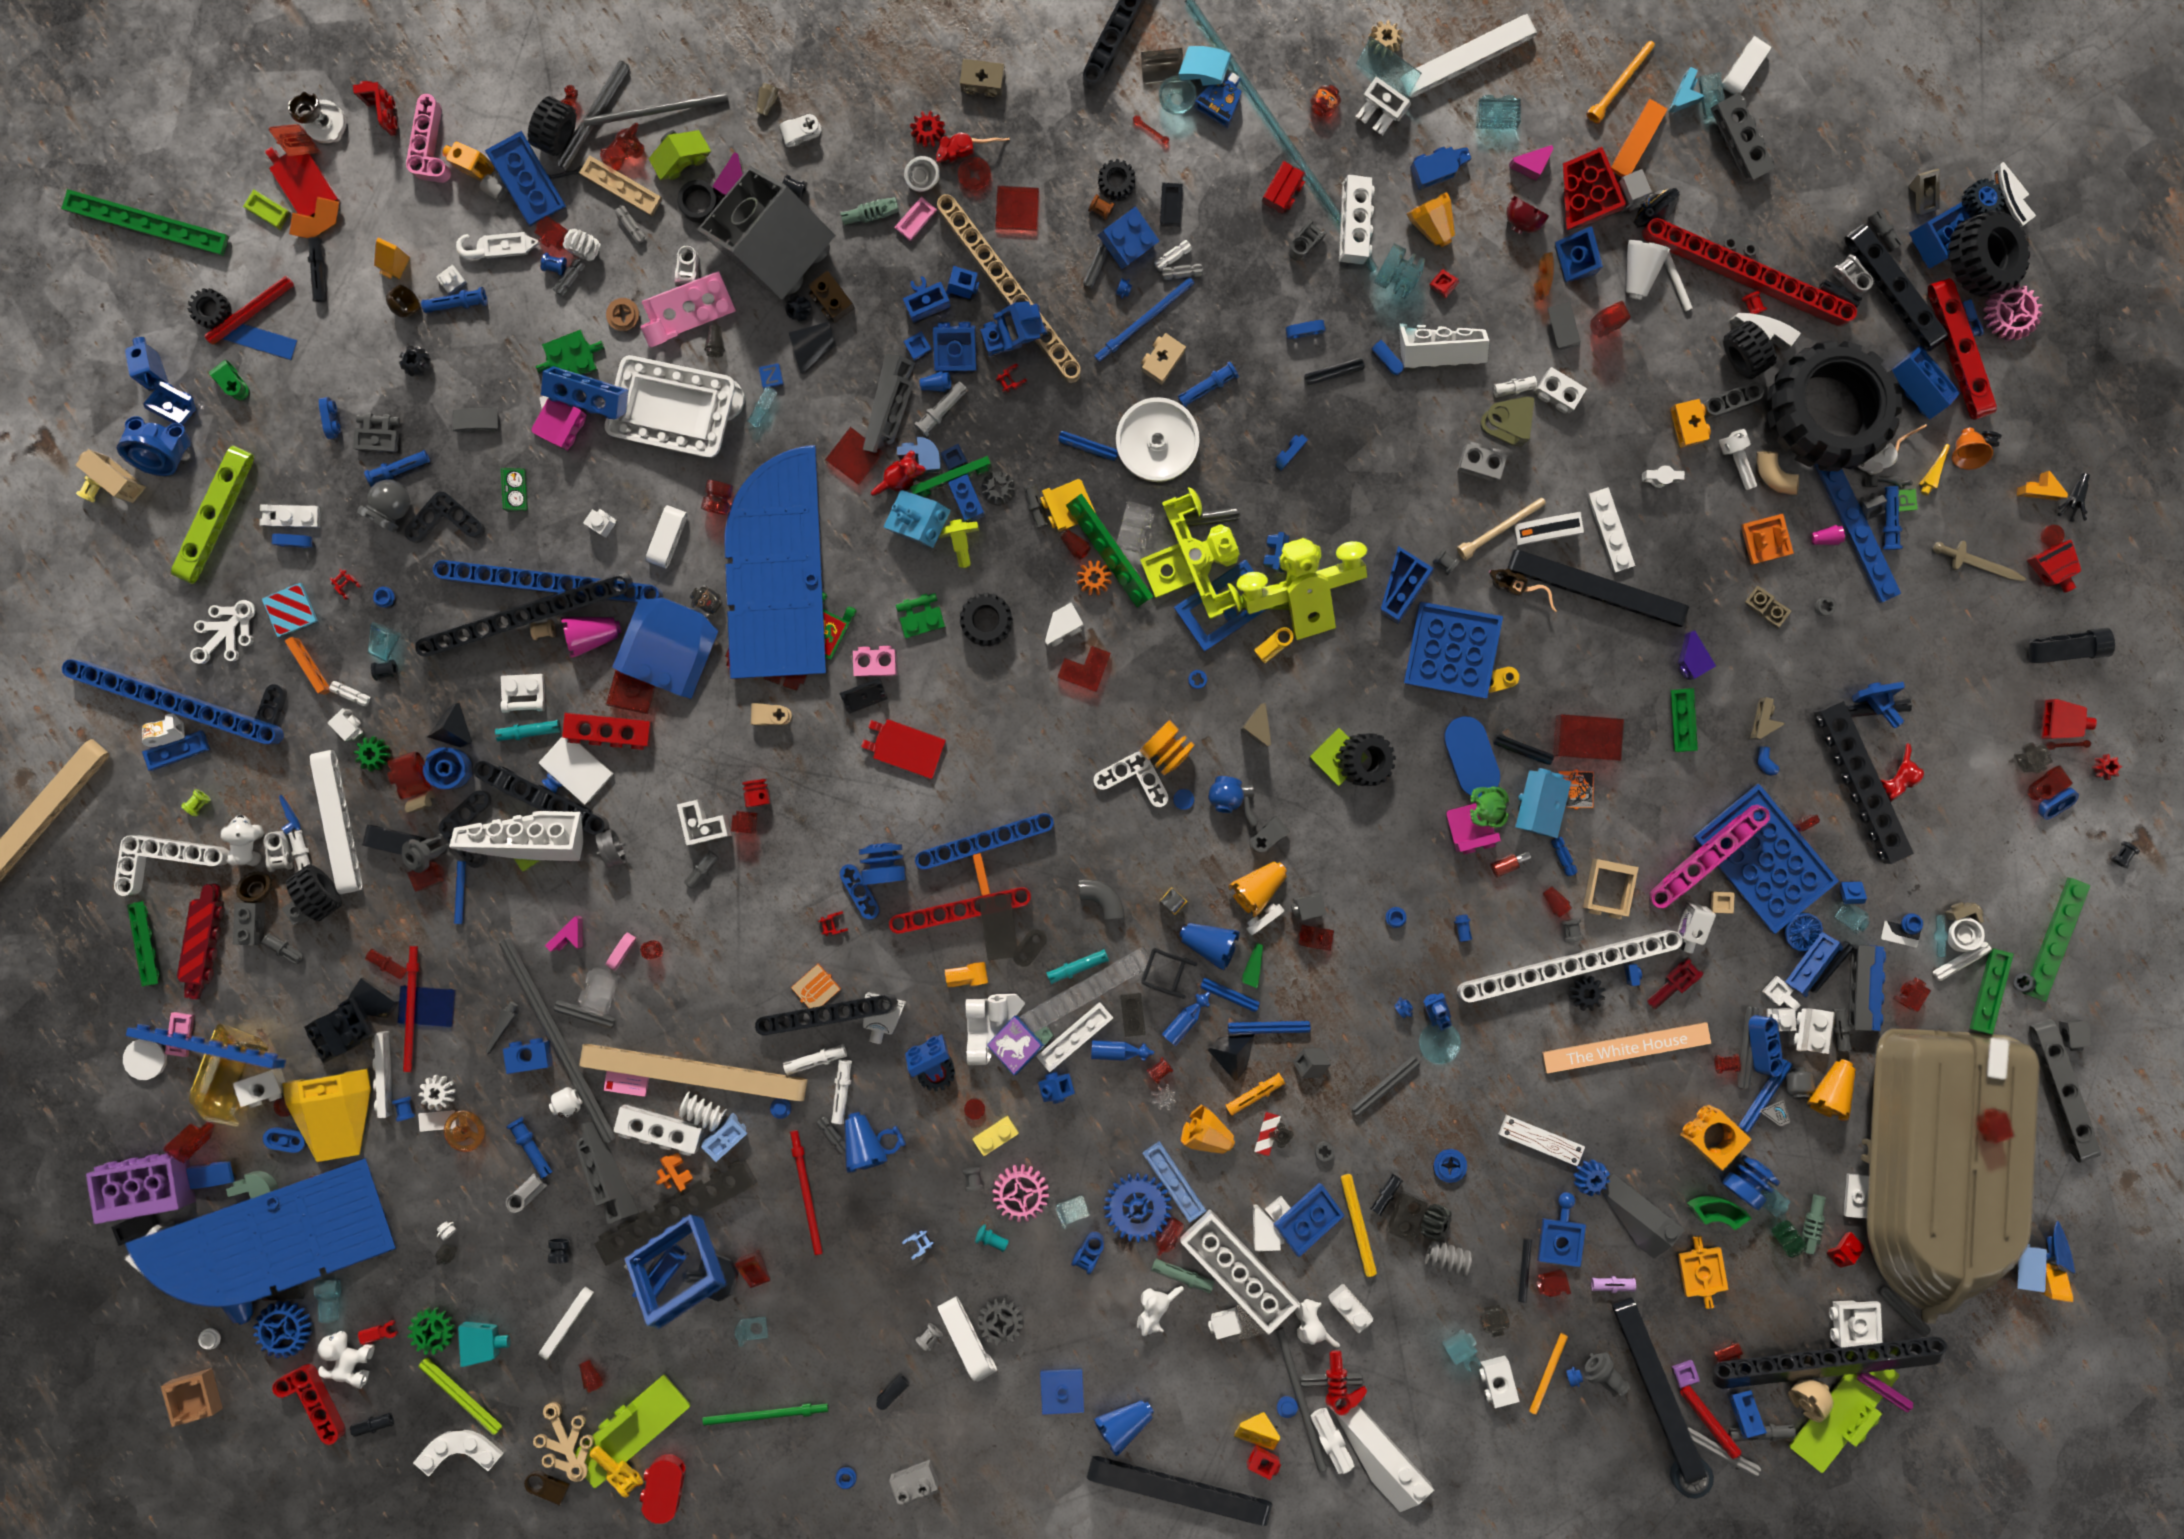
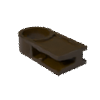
M539 1470L531 1472L524 1482L527 1492L559 1506L563 1502L570 1485ZM531 1476L540 1477L543 1481V1487L540 1489L532 1488L529 1478Z

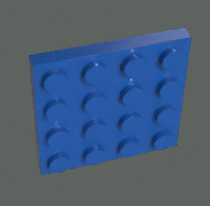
M1420 602L1404 684L1487 699L1503 616Z

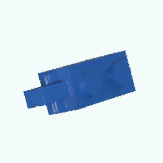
M1441 147L1433 152L1434 154L1417 156L1410 169L1418 189L1422 190L1454 178L1458 168L1471 160L1468 148L1453 150L1452 147L1447 149Z

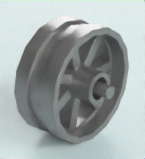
M609 829L604 833L596 834V843L599 850L596 853L598 856L601 855L606 866L612 869L617 865L625 864L626 855L623 846L626 844L625 842L621 843L617 833L613 829Z

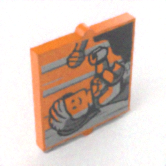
M1577 769L1574 771H1558V774L1564 775L1563 779L1571 781L1565 808H1573L1574 810L1578 808H1594V772L1578 771Z

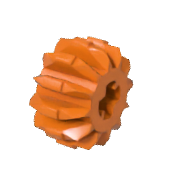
M1088 561L1089 568L1085 565L1081 566L1085 573H1077V576L1084 578L1078 580L1077 584H1085L1081 591L1084 592L1089 588V596H1092L1093 590H1096L1097 596H1100L1099 588L1105 592L1108 590L1104 584L1111 585L1112 581L1105 578L1110 577L1112 574L1111 572L1104 573L1108 568L1107 565H1104L1101 569L1099 568L1100 561L1096 562V567H1093L1092 561ZM1096 573V576H1100L1097 583H1093V580L1089 581L1091 574Z

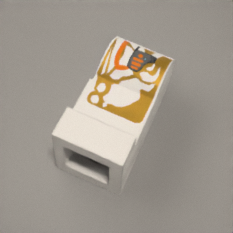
M174 713L165 715L164 720L146 723L142 726V743L148 747L165 745L185 738L184 722Z

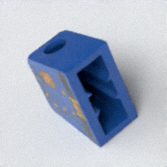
M1230 73L1226 81L1223 80L1222 84L1208 85L1196 99L1194 108L1228 128L1241 98L1242 91L1236 88L1241 80L1240 77Z

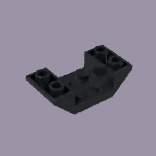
M352 996L338 1005L339 1008L304 1026L307 1036L323 1064L348 1052L377 1034L358 997Z

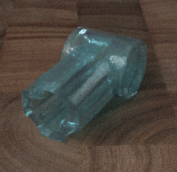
M339 1279L316 1280L314 1284V1296L318 1299V1322L330 1323L339 1320L338 1298L341 1294V1281Z

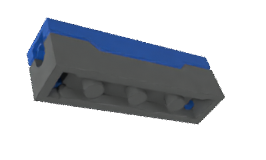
M1851 944L1854 949L1851 952L1848 1026L1855 1030L1880 1031L1884 1021L1881 1005L1884 1003L1882 984L1885 982L1883 963L1886 961V952L1882 946Z

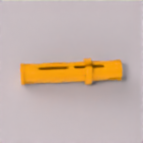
M1277 1073V1075L1265 1082H1259L1258 1086L1225 1105L1231 1116L1262 1097L1270 1096L1271 1092L1286 1083L1280 1073Z

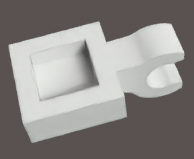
M1775 976L1762 991L1777 1006L1784 1003L1788 1008L1795 1009V1011L1801 1006L1790 996L1794 990L1778 976Z

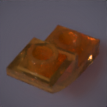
M1553 252L1545 253L1538 262L1539 272L1543 273V275H1540L1536 283H1534V291L1536 295H1539L1540 301L1548 296L1554 275Z

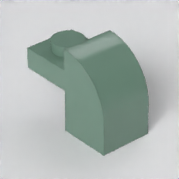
M254 1171L244 1175L245 1179L233 1182V1186L227 1188L226 1192L228 1197L249 1192L250 1199L277 1190L278 1185L275 1179L268 1173Z

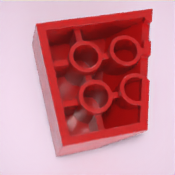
M1603 146L1562 164L1567 230L1587 226L1624 209L1626 202Z

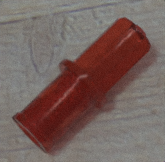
M373 948L365 957V960L378 966L382 972L386 971L398 979H402L406 975V968L394 962L392 957H386Z

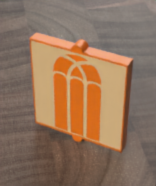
M819 963L791 987L800 998V1002H804L808 1008L823 1006L841 990L838 984L831 978L832 975L828 974Z

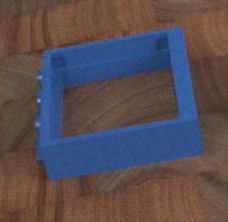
M691 1214L686 1218L683 1217L680 1222L668 1227L664 1233L650 1239L646 1245L634 1250V1253L625 1258L646 1325L653 1328H662L726 1285L704 1220ZM693 1232L708 1276L658 1308L644 1264Z

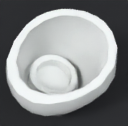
M926 156L915 157L905 167V182L912 190L917 192L931 189L939 180V167L937 163Z
M1962 918L1952 923L1949 928L1948 943L1952 949L1958 952L1976 950L1984 942V929L1974 919Z

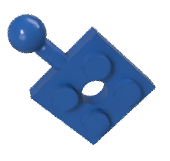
M1564 1192L1558 1199L1559 1205L1562 1207L1560 1220L1542 1219L1537 1260L1539 1262L1581 1267L1586 1225L1569 1222L1570 1209L1575 1205V1197L1569 1192ZM1560 1237L1567 1239V1244L1563 1248H1558L1556 1245Z

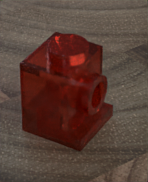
M736 811V815H732L731 832L756 834L758 813Z
M1914 977L1913 981L1909 980L1902 985L1900 989L1901 994L1899 996L1894 995L1893 1000L1909 1010L1918 1012L1931 990L1925 987L1926 983Z
M1562 1269L1537 1275L1539 1281L1536 1282V1287L1539 1295L1545 1294V1296L1555 1297L1559 1296L1563 1291L1567 1295L1571 1294L1567 1275Z

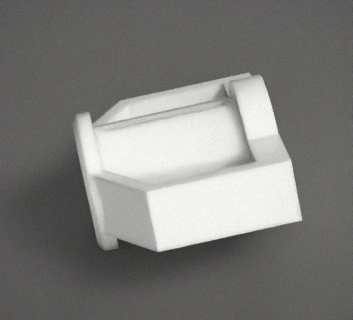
M1661 466L1657 470H1646L1643 472L1642 482H1649L1656 488H1662L1666 484L1683 481L1685 471H1674L1670 466Z

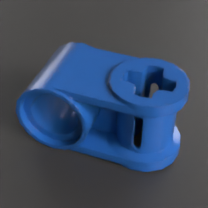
M1099 1232L1089 1233L1081 1248L1075 1254L1071 1265L1084 1269L1086 1274L1090 1275L1104 1248L1103 1235ZM1096 1239L1100 1242V1245L1094 1248L1090 1246L1089 1242Z

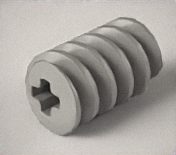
M1434 1240L1430 1243L1425 1255V1264L1431 1259L1433 1267L1439 1262V1269L1441 1270L1447 1265L1448 1272H1451L1454 1267L1456 1275L1463 1270V1277L1466 1278L1468 1276L1472 1263L1471 1252L1468 1250L1463 1252V1249L1460 1247L1455 1250L1453 1245L1447 1247L1445 1242L1439 1245V1241Z

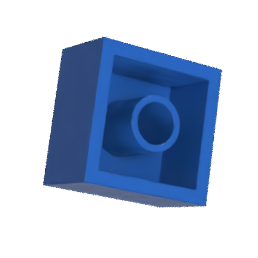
M1136 206L1098 234V237L1121 269L1128 266L1159 242V239Z

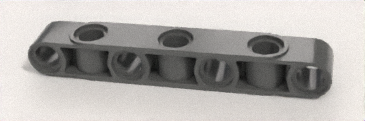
M2048 1019L2029 1026V1032L2073 1157L2078 1163L2100 1156V1147L2056 1023L2052 1019ZM2050 1047H2053L2052 1055H2049L2048 1052ZM2066 1086V1087H2067V1093H2066L2065 1095H2063V1092H2062V1091H2063V1088ZM2080 1126L2081 1132L2077 1135L2076 1130Z

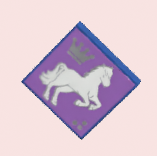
M1014 1015L987 1044L1013 1075H1017L1045 1046L1017 1015Z

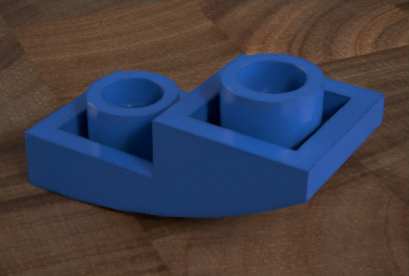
M230 1161L213 1162L209 1165L191 1166L186 1169L190 1189L218 1186L235 1181Z

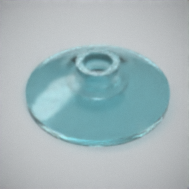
M1429 1024L1420 1035L1419 1047L1426 1059L1433 1063L1443 1064L1450 1062L1457 1056L1461 1048V1038L1458 1031L1452 1025L1444 1030H1440L1438 1025L1432 1026V1024ZM1439 1040L1445 1041V1045L1443 1047L1438 1046Z

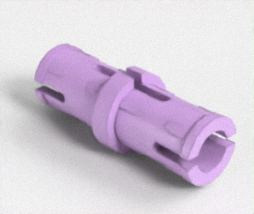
M1616 1276L1592 1278L1591 1289L1592 1291H1610L1611 1293H1617V1291L1635 1292L1636 1281L1635 1278L1625 1279L1616 1278ZM1605 1284H1622V1286H1605Z

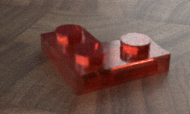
M1091 646L1084 665L1064 658L1057 678L1097 692L1111 653Z

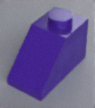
M1696 631L1686 633L1678 663L1681 666L1679 667L1681 674L1688 678V680H1692L1716 667Z

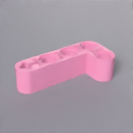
M423 94L418 98L406 167L418 179L445 183L451 177V170L441 159L434 158L442 107L432 95ZM429 123V127L426 130H422L423 126ZM426 143L425 148L423 150H419V146L421 144ZM422 164L421 169L415 171L416 166ZM439 167H443L441 173L435 174Z

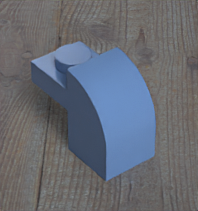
M917 437V445L914 446V443H903L902 447H897L899 459H903L912 450L915 452V458H919V465L925 467V473L942 472L940 454L932 441L923 437Z

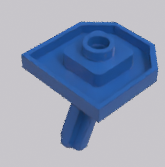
M1880 682L1868 685L1867 689L1858 691L1852 696V700L1855 703L1868 702L1877 715L1882 713L1893 728H1897L1904 723V720L1892 706L1895 704L1893 696L1905 688L1904 682L1881 685Z

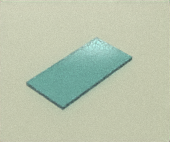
M1373 37L1369 38L1356 63L1407 99L1422 74Z

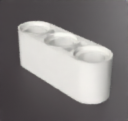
M1753 36L1720 87L1732 95L1739 92L1741 94L1770 51L1771 46Z
M669 505L664 508L647 551L646 562L665 569L669 566L686 523L687 512Z

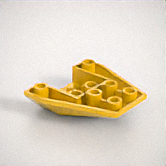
M368 1068L348 1071L339 1075L282 1083L285 1104L316 1162L360 1155L371 1094Z

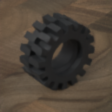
M1116 159L1115 162L1109 160L1108 164L1104 163L1098 175V186L1101 193H1104L1106 198L1108 196L1111 197L1110 200L1118 198V201L1122 197L1124 199L1127 198L1128 194L1131 195L1135 187L1134 169L1132 170V166L1130 164L1127 165L1124 160L1119 162V159ZM1113 173L1122 174L1125 178L1124 184L1120 187L1112 186L1109 183L1110 175Z
M203 288L202 292L197 290L195 292L197 296L191 295L190 297L193 299V302L188 301V305L191 306V308H187L188 312L191 313L190 317L205 328L213 329L218 326L225 318L230 317L227 313L232 311V309L228 308V306H231L230 302L227 301L228 299L210 288L208 290ZM209 301L215 302V313L211 316H205L203 313L204 305Z

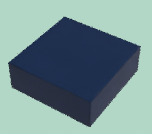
M959 444L940 452L949 471L968 463Z

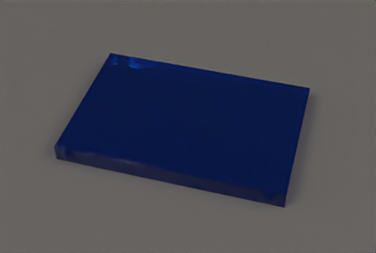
M406 985L400 986L397 1021L400 1024L406 1022ZM416 987L414 1024L453 1027L456 990Z

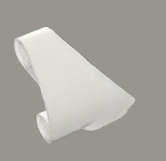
M995 994L988 997V999H966L968 1028L967 1065L988 1064L993 1052L987 1044L1025 1005V1002L1017 994Z

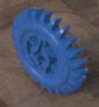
M1136 1173L1135 1179L1128 1174L1127 1181L1120 1177L1121 1185L1113 1183L1116 1190H1108L1112 1197L1105 1198V1201L1110 1203L1103 1207L1104 1210L1110 1211L1105 1215V1218H1112L1108 1226L1116 1225L1113 1232L1116 1233L1121 1230L1120 1238L1128 1234V1241L1130 1242L1133 1236H1136L1137 1243H1139L1141 1236H1143L1147 1242L1148 1234L1156 1238L1155 1230L1163 1233L1161 1224L1168 1226V1222L1164 1218H1171V1214L1166 1212V1210L1172 1209L1171 1205L1166 1204L1171 1201V1197H1164L1168 1190H1160L1163 1183L1160 1182L1155 1185V1177L1148 1181L1147 1174L1142 1179H1140L1139 1173ZM1140 1192L1144 1193L1145 1195L1142 1198L1136 1197L1135 1193ZM1133 1193L1134 1198L1129 1203L1124 1202L1126 1197ZM1150 1200L1153 1202V1210L1147 1208V1203ZM1123 1205L1129 1207V1211L1126 1214L1123 1213ZM1134 1205H1142V1211L1137 1210L1134 1212ZM1147 1212L1152 1213L1147 1220H1142V1218L1146 1216ZM1133 1218L1140 1219L1141 1222H1133L1131 1220Z

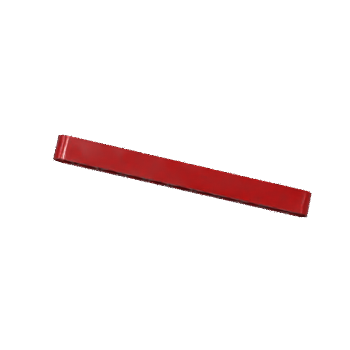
M1659 218L1652 219L1642 231V236L1648 243L1666 246L1670 249L1669 252L1754 290H1760L1763 294L1833 325L1844 326L1857 316V309L1852 303ZM1651 227L1657 229L1658 234H1654L1651 231ZM1670 236H1674L1677 242L1671 241ZM1689 244L1694 245L1696 251L1691 250ZM1708 252L1712 253L1715 259L1709 258ZM1727 261L1732 262L1733 268L1728 266ZM1746 269L1752 272V276L1746 273ZM1765 277L1770 279L1771 285L1766 283ZM1784 286L1790 289V293L1784 290ZM1803 294L1808 296L1809 302L1803 298ZM1822 303L1828 306V310L1823 308ZM1841 311L1846 313L1847 318L1841 315Z

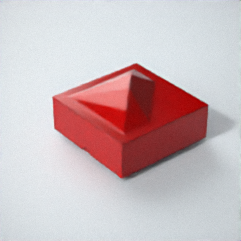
M1442 269L1429 286L1446 298L1459 284V280Z

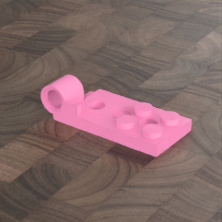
M720 271L643 300L642 304L650 322L645 323L640 328L648 346L654 347L678 336L679 333L735 312V306ZM706 293L712 294L715 298L714 302L711 304L704 303L702 300L703 295ZM692 301L695 304V309L688 312L684 310L683 303ZM671 308L675 311L676 316L673 319H667L663 312Z

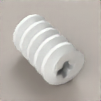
M689 1091L680 1106L679 1116L682 1118L687 1114V1121H691L695 1117L694 1123L698 1125L702 1121V1128H706L710 1124V1132H713L721 1124L727 1109L720 1113L719 1105L712 1109L713 1102L705 1106V1098L697 1102L698 1095L696 1094L690 1099Z

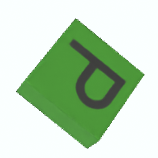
M1916 489L1899 490V512L1918 510Z

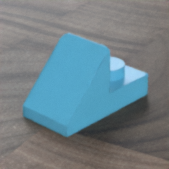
M1690 67L1684 74L1668 112L1674 113L1693 106L1704 98L1703 94L1693 91L1698 80L1695 78L1697 69Z

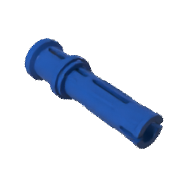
M483 287L472 291L461 290L459 294L421 300L422 310L425 313L456 307L469 309L473 305L482 304L486 306L488 303Z
M1229 361L1227 366L1217 372L1214 370L1206 380L1178 395L1181 404L1186 407L1217 387H1224V384L1231 379L1239 378L1233 364Z
M423 450L389 465L383 463L381 467L371 471L365 470L364 474L369 485L372 487L376 482L393 480L394 476L429 463L430 459L427 452Z
M1899 486L1885 487L1887 503L1885 508L1886 527L1883 529V533H1885V546H1883V550L1903 549V546L1900 545V532H1902V528L1899 526Z
M522 1116L507 1125L506 1128L511 1130L516 1138L515 1143L522 1146L542 1179L553 1171L533 1141V1133L527 1129Z

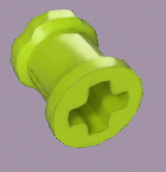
M194 789L193 795L186 803H182L181 807L190 815L197 817L199 810L205 803H209L211 799L204 792Z

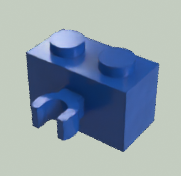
M922 276L920 277L922 285L917 287L913 281H910L911 287L916 293L903 298V301L913 323L951 307L941 282L927 287L926 280Z

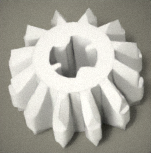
M574 228L570 229L565 235L563 246L571 254L583 260L592 261L598 255L600 243L593 236L587 234V232Z
M434 1075L433 1078L425 1079L426 1084L420 1085L424 1092L419 1093L418 1096L425 1098L421 1104L428 1103L429 1110L434 1107L436 1111L442 1110V1107L448 1108L450 1106L449 1102L455 1100L451 1094L455 1093L456 1089L450 1088L453 1085V1081L446 1083L447 1076H443L440 1079L439 1075ZM437 1089L440 1091L438 1096L435 1095Z

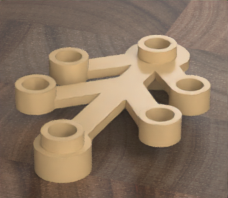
M551 1402L544 1407L543 1415L547 1420L551 1421L559 1442L547 1438L545 1434H539L534 1438L533 1444L537 1448L546 1447L565 1454L568 1462L556 1459L554 1454L549 1453L542 1458V1465L546 1468L553 1466L566 1471L571 1481L579 1482L588 1473L585 1460L590 1447L594 1444V1438L591 1435H585L580 1439L581 1450L578 1457H576L574 1448L581 1428L586 1424V1419L582 1415L572 1419V1430L568 1438L560 1420L562 1407L557 1402ZM549 1408L554 1410L553 1416L549 1415ZM577 1418L581 1419V1426L576 1424ZM539 1437L544 1440L542 1445L538 1443ZM585 1438L590 1440V1445H585ZM547 1457H550L552 1459L551 1464H548L546 1462ZM574 1467L579 1469L578 1475L573 1472Z

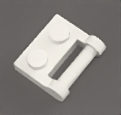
M544 674L501 676L502 713H510V711L517 710L545 711ZM537 695V701L510 702V697Z

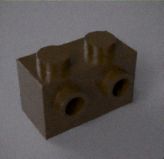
M828 270L808 285L811 290L808 294L815 303L820 302L823 306L821 311L828 320L832 318L836 323L855 309L851 300Z

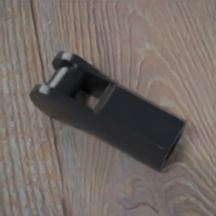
M900 1373L878 1395L876 1402L878 1409H887L894 1399L910 1385V1382L904 1375Z

